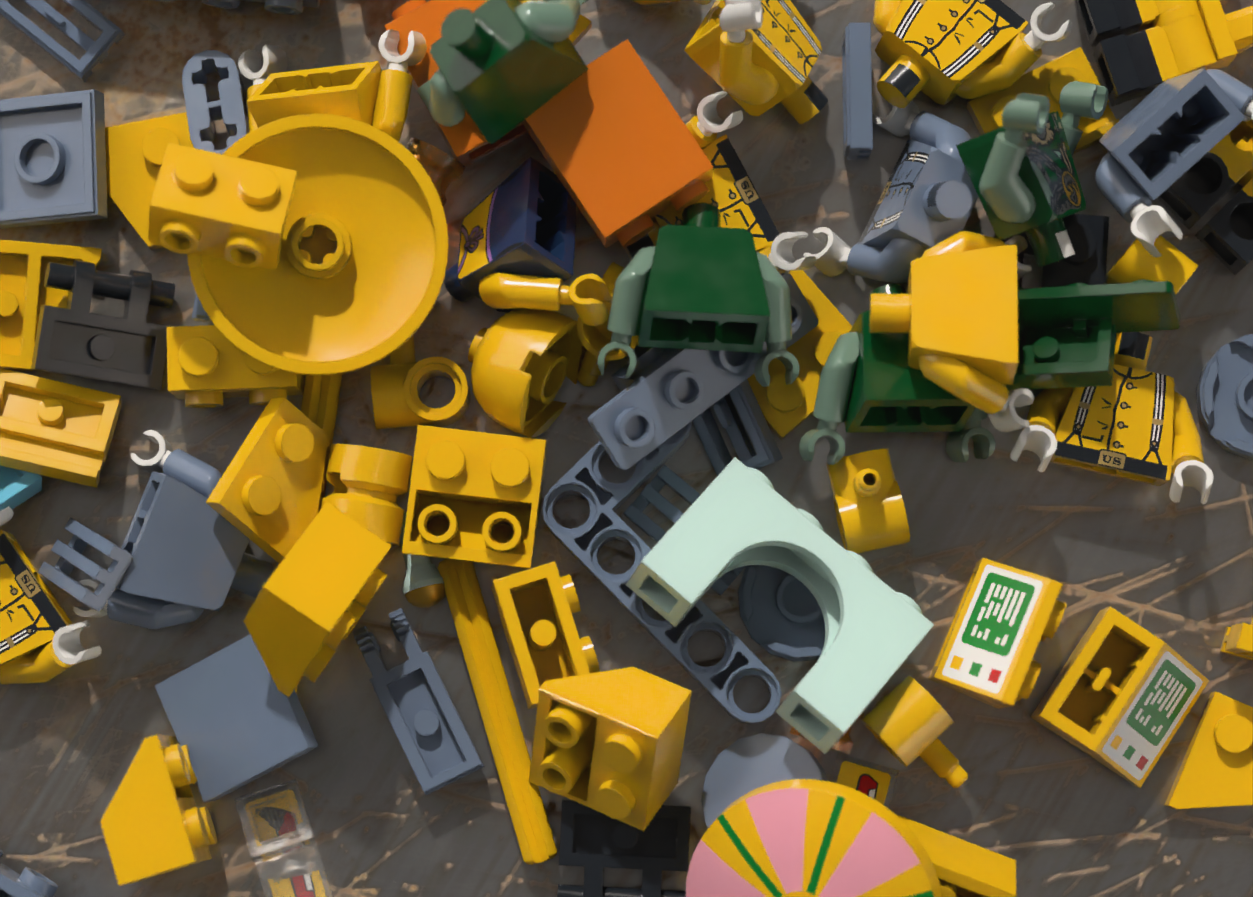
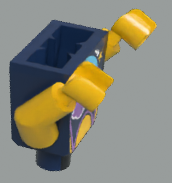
M530 157L472 209L461 223L458 262L446 270L444 279L447 291L456 300L467 302L476 296L497 311L507 313L516 308L559 311L561 305H570L575 307L581 321L589 326L602 325L608 321L609 315L604 304L600 301L612 300L606 283L596 274H584L576 278L571 286L563 285V282L573 276L577 205L557 175L534 158Z

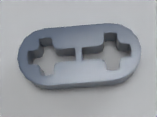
M205 50L195 54L187 61L182 73L190 139L193 147L196 149L223 154L237 140L249 133L243 83L235 61L228 54L218 50ZM218 72L221 78L218 83L220 100L211 102L204 84L207 82V74ZM223 119L230 137L227 138V148L215 150L212 143L215 140L213 121Z

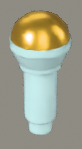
M404 512V519L400 538L401 549L403 546L407 512ZM403 554L407 568L404 572L403 595L415 607L430 608L437 605L445 596L444 582L439 570L436 569L435 564L431 563L430 557Z

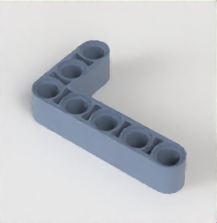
M692 421L635 463V473L624 483L608 482L600 474L599 463L604 455L608 453L599 441L550 488L544 497L542 512L547 528L729 716L738 722L746 724L760 723L774 714L780 704L781 689L778 680L701 599L675 627L667 620L659 621L648 616L643 609V599L626 586L640 562L651 549L615 511L684 445L689 437ZM564 496H580L590 506L588 519L577 528L562 527L553 517L554 506ZM613 540L626 542L631 546L635 554L634 564L625 573L617 575L603 570L597 559L601 547ZM710 631L720 637L725 650L723 658L719 663L714 666L703 667L692 661L688 655L687 646L690 638L696 633ZM744 677L759 678L768 688V704L758 713L744 712L734 702V686L737 681Z

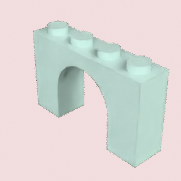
M734 457L644 557L626 586L676 627L708 589L721 576L733 569L748 565L771 566L783 570L801 581L813 594L821 608L825 622V642L818 661L775 712L826 754L867 707L934 624L923 616L920 607L913 599L903 593L895 592L878 578L863 557L853 551L845 550L823 531L819 521L812 514L802 509H796L778 494L770 480L762 472L746 467Z

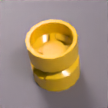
M331 444L326 480L334 486V492L322 498L321 509L328 502L391 546H399L405 511L396 503L398 496L408 492L413 457L404 453L374 447Z

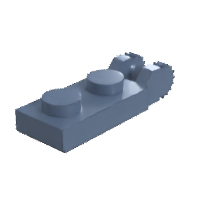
M400 608L389 614L390 626L396 639L402 643L409 660L387 670L380 654L381 648L374 634L369 632L366 626H363L353 631V635L373 675V678L369 680L425 795H429L485 766L429 652H423L403 609Z

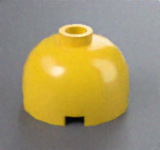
M516 308L496 319L489 328H482L478 331L471 342L468 360L472 363L471 384L474 396L488 417L504 428L521 433L529 438H536L553 424L567 404L553 400L565 377H568L574 384L577 383V374L586 352L577 334V321L556 311Z

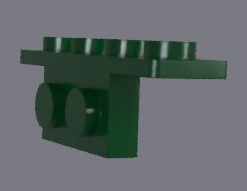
M1137 280L1131 283L1088 285L1075 283L1064 287L1027 289L1017 287L1018 365L1013 385L1005 386L1007 390H1017L1020 388L1050 389L1112 386L1116 333L1177 330L1180 328V311L1173 284L1169 281Z

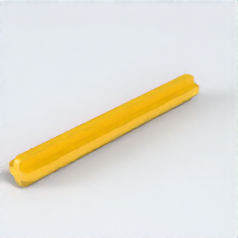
M444 559L439 562L438 570L444 582L445 594L523 860L527 865L551 860L557 855V848L539 787L529 782L530 756L473 562Z

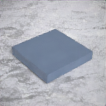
M92 89L0 100V229L108 218L104 93Z
M250 634L155 685L180 746L186 744L188 746L190 761L198 780L196 785L204 802L216 801L319 747L295 690L290 697H287L277 689Z

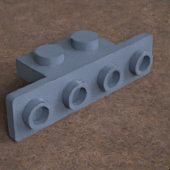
M782 273L781 276L790 288L792 339L786 341L787 349L815 328L818 324V319L792 275ZM764 342L761 353L638 347L637 345L633 350L636 355V369L633 375L625 380L630 360L626 356L627 364L611 375L621 392L588 417V423L615 466L627 470L753 375L757 360L767 353V342Z

